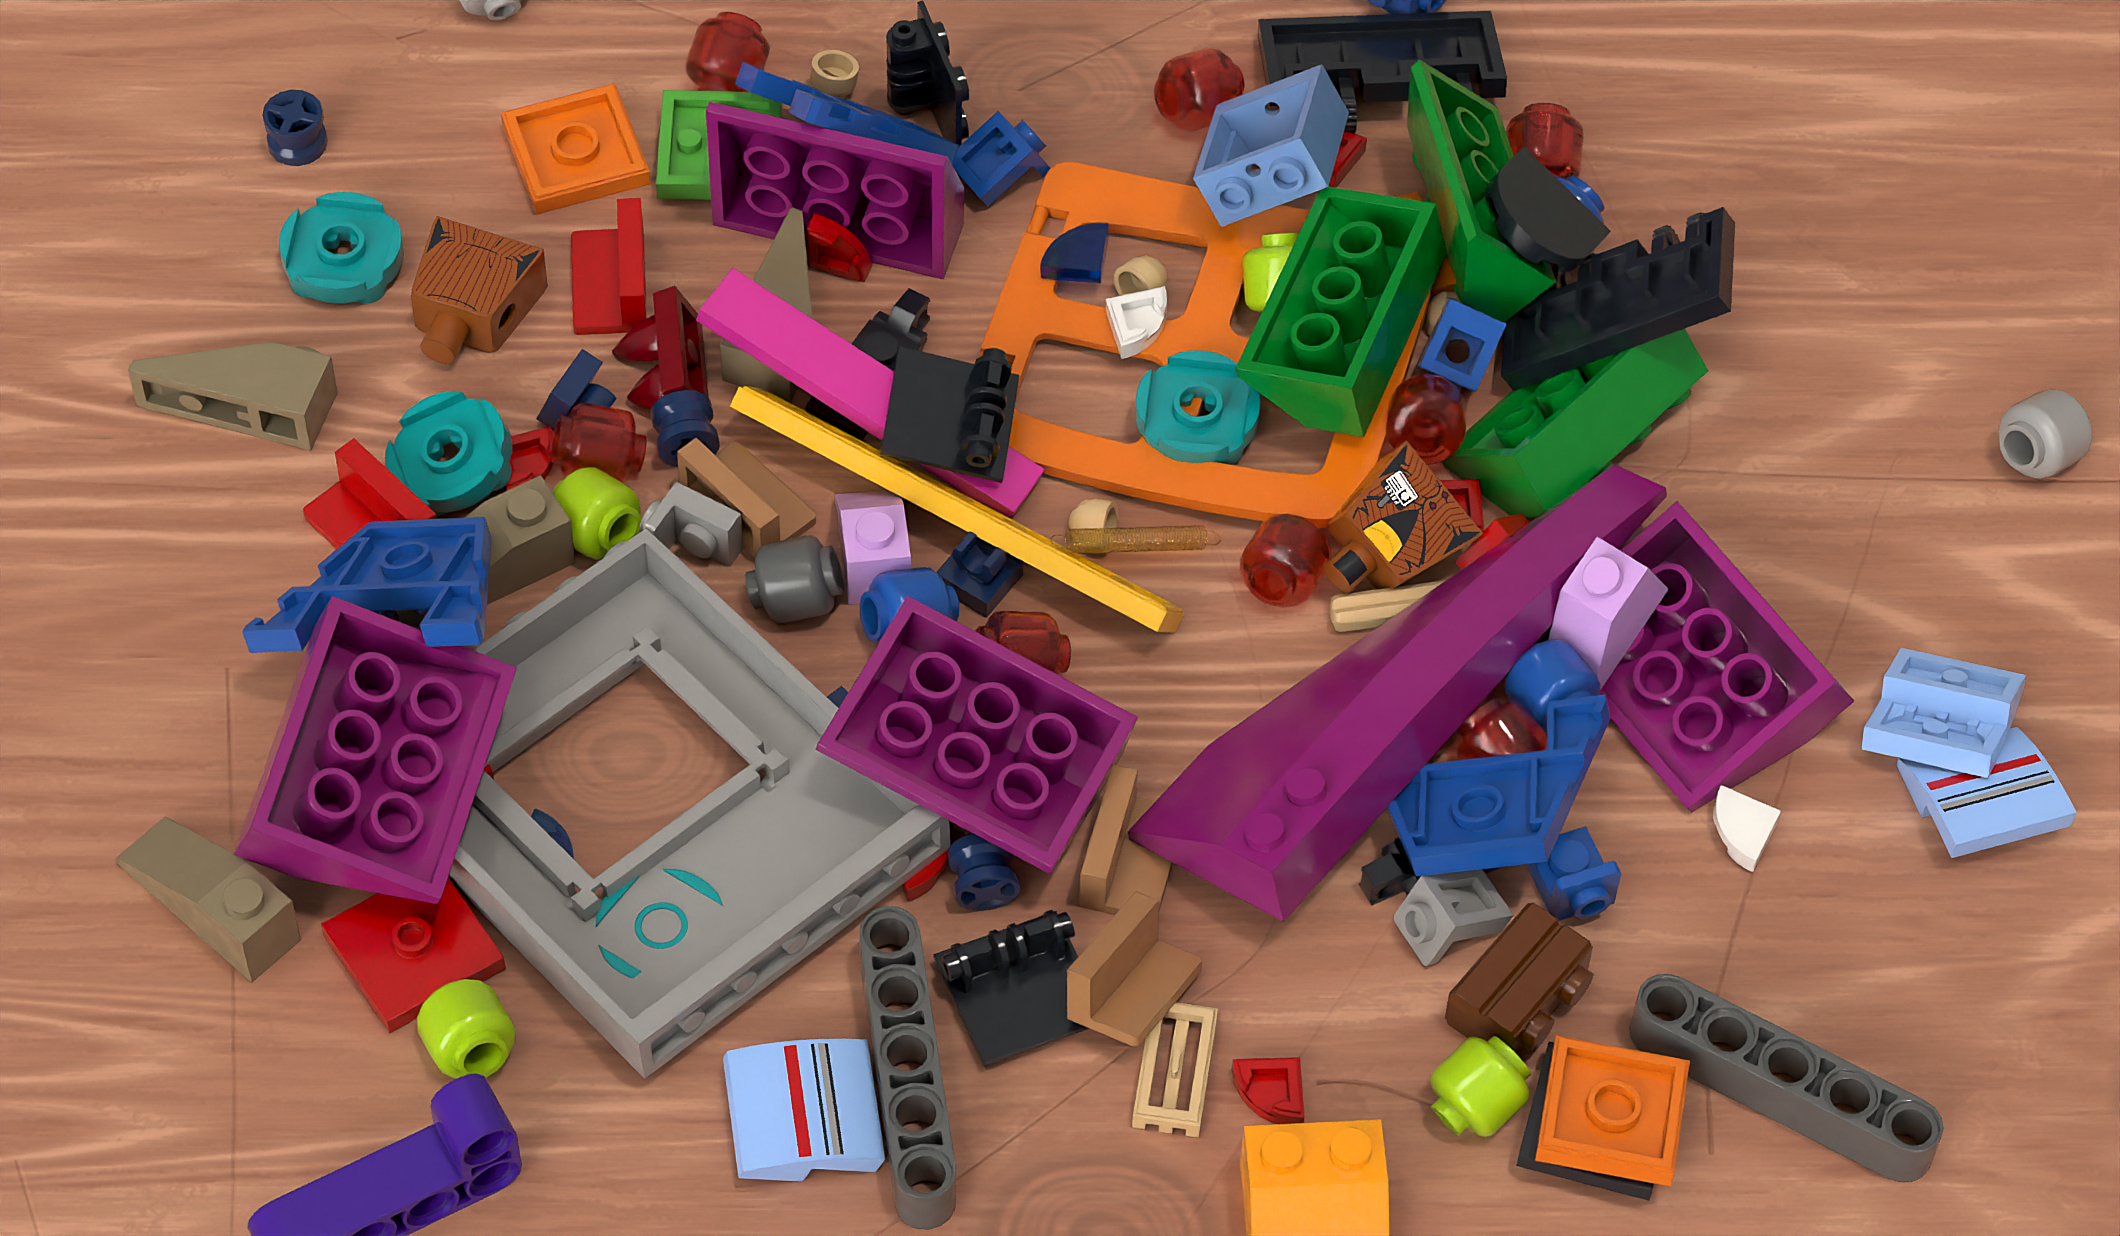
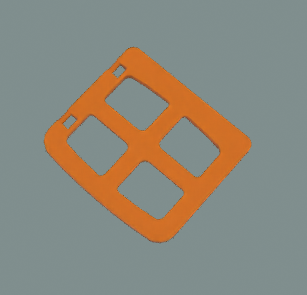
M1078 162L1058 163L1050 168L1045 175L1035 202L1033 215L1027 231L1022 236L982 342L979 357L983 355L984 350L989 348H997L1007 354V360L1012 364L1011 373L1019 375L1017 398L1039 340L1052 339L1120 354L1105 307L1063 299L1055 294L1075 240L1081 234L1091 231L1139 236L1207 248L1183 315L1177 319L1166 320L1158 338L1145 350L1131 357L1150 360L1162 367L1168 364V357L1174 354L1198 350L1221 354L1238 364L1249 338L1237 335L1230 327L1244 286L1243 256L1250 249L1263 247L1262 235L1298 232L1299 235L1310 210L1278 205L1221 227L1198 187ZM1047 217L1066 220L1059 239L1041 235ZM1440 269L1365 436L1360 437L1335 432L1325 464L1317 473L1305 475L1265 471L1212 461L1204 463L1182 462L1169 458L1150 446L1143 435L1136 443L1126 444L1062 427L1021 413L1015 407L1009 446L1044 468L1043 474L1083 485L1210 513L1310 528H1327L1330 520L1381 459ZM1193 398L1190 406L1181 408L1189 415L1199 417L1204 401L1202 398Z

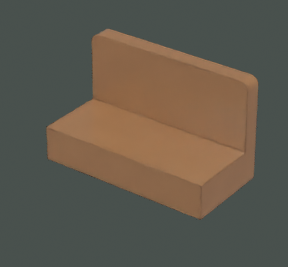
M695 438L677 451L679 483L741 513L743 547L755 558L760 547L799 537L816 524L815 511L740 442H731L715 455L701 441Z
M1113 764L1080 873L1079 907L1115 915L1137 891L1159 900L1160 911L1173 863L1129 839L1128 830L1155 802L1136 797L1138 769Z
M1136 891L1068 968V1020L1128 1045L1138 1046L1201 973L1202 958L1200 956L1158 940L1159 900Z

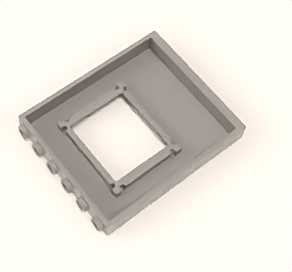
M647 528L629 541L620 542L613 546L602 560L579 576L566 579L557 587L552 595L528 612L516 614L506 623L502 630L481 645L469 648L517 667L484 766L486 767L489 764L492 772L644 664L750 764L594 879L483 770L448 875L449 879L644 1079L922 870L951 846L949 820L816 750L817 743L839 708ZM761 769L766 773L762 781L757 773ZM663 869H679L702 878L719 894L723 906L666 873ZM640 875L638 880L596 927L597 911L601 909L600 904L605 896L609 898ZM574 886L579 890L578 893H575ZM602 886L603 896L599 899L593 892ZM659 902L676 905L685 913L688 921V929L684 938L676 945L664 949L646 946L638 939L635 933V920L638 914L645 907ZM658 909L645 916L641 929L649 940L664 943L671 941L679 934L681 920L676 913L670 910ZM599 945L634 966L641 973L633 979L619 973L603 958Z

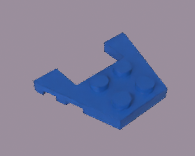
M742 62L735 82L737 86L751 93L789 105L790 114L822 128L947 156L951 164L959 146L918 124L851 100L832 96L792 79L791 81L765 72L764 69L746 62Z
M485 517L367 523L318 565L321 577L310 586L291 587L277 599L281 611L265 624L263 619L256 617L245 626L242 632L249 652L303 651L310 640L317 620L332 596L378 614L386 610L414 609L416 613L425 615L420 623V628L427 647L481 645L485 636L492 543Z
M1606 694L1548 701L1546 750L1425 764L1387 807V811L1415 876L1547 862L1610 721V710Z

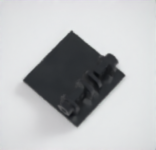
M918 1L917 20L898 21L889 29L886 35L887 102L900 115H910L915 110L930 107L942 136L960 146L963 139L969 138L968 123L962 108V102L969 100L967 79L960 65L952 67L948 58L950 55L949 41L942 22L933 23L924 1Z
M899 346L880 455L1002 483L1019 382V375L1011 373L1012 365L1007 360V354L1003 350L989 348L984 350L983 355L972 364Z
M1048 910L1040 917L1017 925L1015 923L1009 924L1006 929L989 931L986 936L964 944H953L950 949L933 954V958L984 1067L1090 1029L1067 1019V970L1078 958L1070 938L1075 936V931L1067 912L1058 914L1057 911Z

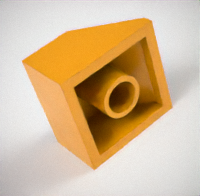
M1381 1119L1244 1126L1240 1170L1247 1236H1389L1388 1174Z

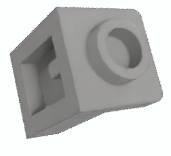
M678 482L673 485L662 501L655 500L651 503L641 521L640 532L647 528L669 550L678 541L695 556L700 558L711 557L729 567L743 550L741 513Z
M1478 869L1421 876L1394 914V922L1422 964L1428 966L1437 964L1454 941L1502 932L1514 915L1484 871Z

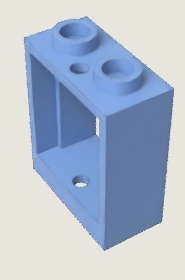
M1322 64L1217 104L1193 180L1221 227L1329 186L1349 111ZM1274 102L1279 106V109L1275 111L1270 110L1266 104ZM1252 164L1260 167V169L1250 171Z

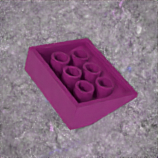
M709 101L706 108L712 222L714 226L774 239L790 207L802 210L805 247H807V227L813 214L817 213L836 221L852 232L867 249L872 263L944 279L964 225V186L947 156Z
M1678 501L1620 550L1648 567L1669 590L1603 685L1599 695L1606 694L1612 721L1691 813L1717 798L1721 785L1731 789L1806 744L1854 702L1853 698ZM1551 626L1541 636L1544 641H1548Z
M332 596L314 626L233 855L298 879L438 904L441 900L517 667L463 646L427 647L421 630Z
M907 596L817 743L816 750L1051 874L1106 785L1112 765H1117L1124 753L1138 717Z

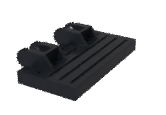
M1491 10L1258 19V43L1266 86L1322 64L1349 111L1344 132L1356 133L1357 105L1353 88L1360 87L1363 103L1408 101L1411 66L1419 59L1472 92L1471 83H1477L1481 98L1506 97L1507 75ZM1269 102L1270 106H1278L1274 102Z
M1721 207L1708 213L1700 212L1689 216L1686 222L1685 241L1680 242L1678 234L1675 233L1671 226L1665 225L1655 229L1652 235L1653 240L1650 254L1638 239L1599 254L1591 253L1578 267L1576 282H1574L1569 272L1557 271L1558 266L1552 268L1556 283L1505 323L1507 325L1504 334L1501 377L1515 391L1731 312L1735 221L1725 208Z

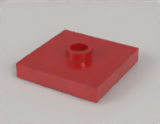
M449 877L438 904L376 893L321 923L323 936L389 1033L416 1019L424 1001L443 985L461 979L480 980L483 982L506 969L504 956Z

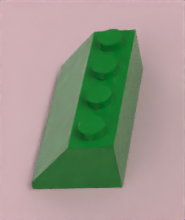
M1419 59L1411 66L1407 129L1414 148L1412 153L1413 162L1422 173L1428 191L1426 202L1436 203L1447 250L1446 257L1451 263L1456 279L1454 291L1462 304L1504 323L1556 283V279L1549 261L1542 259L1538 264L1532 263L1506 242L1494 225V221L1499 215L1493 201L1486 202L1485 188L1487 184L1514 157L1498 107Z
M1329 186L1319 190L1235 368L1237 377L1305 427L1364 437L1447 254L1436 203Z
M1682 329L1515 391L1512 390L1441 453L1439 458L1447 469L1462 480L1479 479L1481 494L1508 515L1523 514L1525 517H1538L1613 465L1611 460L1626 446L1645 438L1652 430L1651 423L1665 410L1684 402L1691 395L1690 387L1704 376L1708 369L1686 329Z

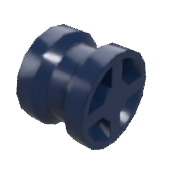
M293 89L279 92L268 100L264 106L262 116L267 132L266 138L270 154L278 162L290 166L310 164L320 158L326 150L328 142L320 101L311 93Z
M690 390L677 391L661 397L654 403L651 408V419L653 428L660 433L657 438V449L659 458L664 463L678 467L677 451L695 438L716 455L720 448L719 437L715 427L710 424L713 419V408L711 400L705 394Z
M974 833L956 840L948 848L947 858L949 867L952 872L958 875V879L954 883V895L960 907L974 911L992 910L1005 906L1019 895L1021 888L1019 877L1015 870L1009 866L1013 860V854Z

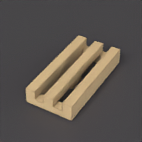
M1175 1002L1164 1015L1165 1018L1176 1019L1163 1105L1162 1107L1149 1105L1162 1030V1018L1145 1039L1132 1128L1145 1130L1146 1124L1159 1125V1132L1171 1134L1173 1128L1186 1129V1136L1199 1138L1218 1008ZM1192 1021L1202 1023L1189 1111L1177 1110L1176 1106L1189 1024Z

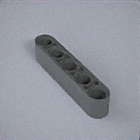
M883 906L874 909L865 916L860 925L859 936L860 969L894 1204L898 1216L909 1226L916 1229L930 1230L942 1226L951 1218L955 1210L956 1163L920 929L916 918L907 910L897 906ZM886 944H895L902 947L901 950L893 953L883 952L877 948ZM894 1002H904L912 1006L904 1011H892L886 1008L888 1004ZM902 1061H914L921 1065L919 1068L911 1071H902L894 1067L895 1064ZM919 1120L928 1123L930 1127L922 1131H910L903 1128L902 1125L906 1122ZM920 1181H931L940 1186L936 1191L929 1193L918 1192L911 1188L913 1184Z
M1657 974L1648 978L1640 986L1629 1027L1631 1040L1640 1051L1690 1060L1688 1077L1888 1179L1900 1183L1913 1182L1922 1178L1930 1169L1944 1127L1941 1115L1927 1101L1682 977L1672 974ZM1665 1012L1676 1020L1664 1021L1656 1018L1651 1013ZM1723 1042L1731 1045L1736 1051L1725 1052L1717 1049L1711 1043ZM1782 1072L1788 1074L1797 1082L1786 1083L1780 1081L1772 1073ZM1843 1103L1849 1105L1858 1113L1847 1114L1841 1112L1833 1104ZM1904 1134L1911 1136L1920 1145L1911 1146L1904 1144L1895 1135Z

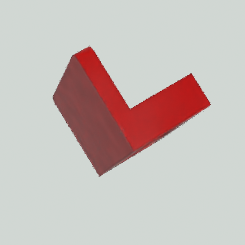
M641 198L617 199L618 229L574 231L571 234L574 333L577 335L628 333L633 327L647 318L645 246Z
M355 438L335 451L340 481L303 508L305 520L336 549L369 522L436 519V513Z

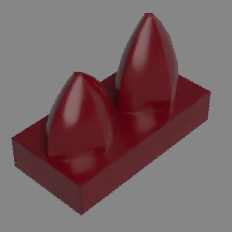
M676 286L653 293L655 314L633 327L612 350L613 355L626 360L640 362L659 360V364L652 367L634 385L627 396L628 401L636 406L651 409L654 403L661 397L683 390L698 391L709 398L702 324L696 321L698 313Z

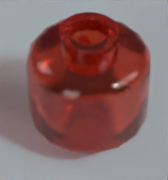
M728 11L721 12L717 17L709 18L699 24L685 64L687 76L693 83L699 86L697 91L749 92L735 84L742 62L764 69L770 52V45L765 36L761 34L762 28L756 21L745 15Z
M1207 47L1176 56L1166 61L1155 83L1154 97L1157 108L1165 119L1173 123L1180 130L1194 132L1210 127L1218 104L1243 95L1245 82L1240 68L1234 64L1229 56L1220 49Z
M1535 103L1526 106L1522 113L1511 119L1507 125L1506 134L1514 156L1525 147L1554 176L1564 179L1572 175L1579 177L1582 167L1584 133L1580 122L1573 116H1570V111L1567 108L1553 103Z
M1431 374L1411 376L1400 383L1391 394L1388 403L1385 428L1389 443L1395 449L1407 441L1426 465L1441 463L1453 456L1464 442L1467 428L1465 400L1455 384L1442 376Z
M579 403L572 408L569 415L560 414L558 417L552 443L551 461L552 463L560 464L561 473L564 478L580 468L594 467L624 483L629 471H641L645 458L647 437L646 435L636 434V422L631 412L590 403Z
M1288 513L1273 515L1261 523L1246 545L1239 560L1240 574L1246 587L1263 603L1282 608L1296 607L1312 596L1325 576L1323 565L1332 557L1331 546L1326 535L1316 524L1306 518Z
M997 611L988 618L985 626H978L975 630L977 633L1057 675L1067 672L1071 660L1069 637L1066 634H1060L1057 622L1049 613Z
M1494 698L1472 714L1456 730L1462 737L1456 747V755L1459 760L1547 749L1546 731L1524 705L1517 701L1501 704L1497 698Z

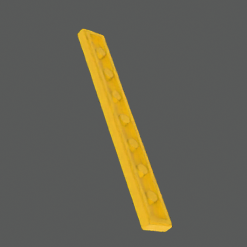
M750 386L738 388L730 407L967 532H973L978 538L1156 632H1176L1184 615L1182 608L896 458L880 455V450L765 389Z

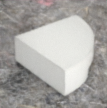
M1165 286L1106 299V314L1121 359L1131 357L1145 350L1162 332L1167 318V293Z
M1721 785L1714 806L1713 820L1722 841L1728 848L1727 853L1745 869L1753 872L1778 823L1781 811Z

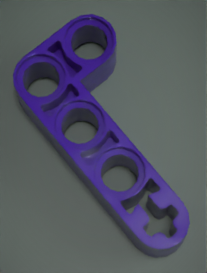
M476 1073L456 1078L443 1086L431 1100L430 1108L433 1125L270 1201L251 1216L247 1228L251 1236H407L499 1192L512 1183L520 1174L522 1168L517 1133L484 1075Z

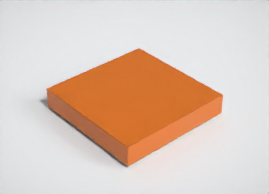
M615 83L501 112L502 127L536 215L651 184L648 165Z
M1556 1035L1535 1161L1671 1187L1675 1172L1690 1060Z

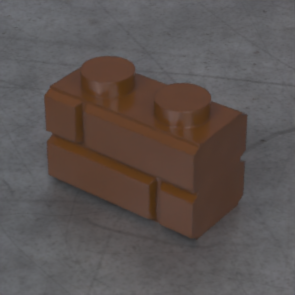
M1534 902L1527 903L1449 992L1445 1013L1448 1025L1467 1038L1478 1037L1488 1041L1493 1036H1496L1516 1054L1523 1047L1530 1052H1534L1546 1039L1554 1025L1555 1020L1550 1017L1562 1002L1570 1007L1574 1006L1588 989L1594 976L1588 970L1593 946H1591L1588 939L1566 924L1560 925L1556 917Z

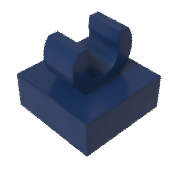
M582 348L550 393L536 419L547 427L551 426L552 430L557 433L571 413L581 426L595 432L617 399L605 387L592 383L603 362Z
M970 531L955 547L950 557L938 569L937 573L940 574L946 585L954 588L959 602L987 618L1023 576V561L978 538L976 534Z

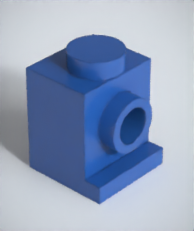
M1446 299L1416 366L1428 372L1423 383L1455 398L1458 397L1461 388L1476 392L1507 324L1453 299ZM1454 339L1462 340L1468 347V355L1461 363L1451 362L1445 353L1447 344Z

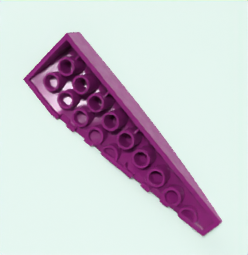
M1612 465L1515 532L1509 539L1486 552L1210 743L1128 830L1129 839L1284 922L1513 668L1518 658L1529 650L1551 626L1560 591L1595 538L1599 537L1619 550L1667 497L1666 487L1620 466Z

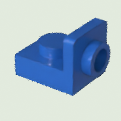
M999 111L958 147L952 163L955 171L988 207L1032 166L1042 177L1050 169L1049 165L1039 155L1046 147V144L1023 119L1013 127Z
M1586 826L1559 834L1547 862L1526 864L1549 913L1556 917L1558 921L1573 916L1579 919L1590 918L1600 914L1609 905L1615 903L1621 871L1615 861L1604 864Z

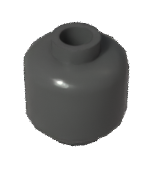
M813 535L800 536L760 547L755 558V570L748 571L745 574L747 592L752 606L755 609L764 607L770 618L777 624H786L827 614L834 607L836 595H841L844 592L842 571L832 545L824 547L817 537Z

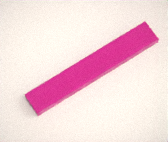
M732 268L699 309L696 321L882 440L894 371L738 270ZM1008 446L1002 483L919 464L963 494L1011 519L1040 481L1045 471L1044 468Z

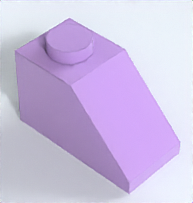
M889 490L835 494L848 605L860 604L861 596L869 590L870 584L877 575L911 569V554L904 504L901 496Z
M1596 537L1560 591L1548 640H1562L1570 644L1596 673L1601 684V690L1669 589L1648 567L1601 538Z

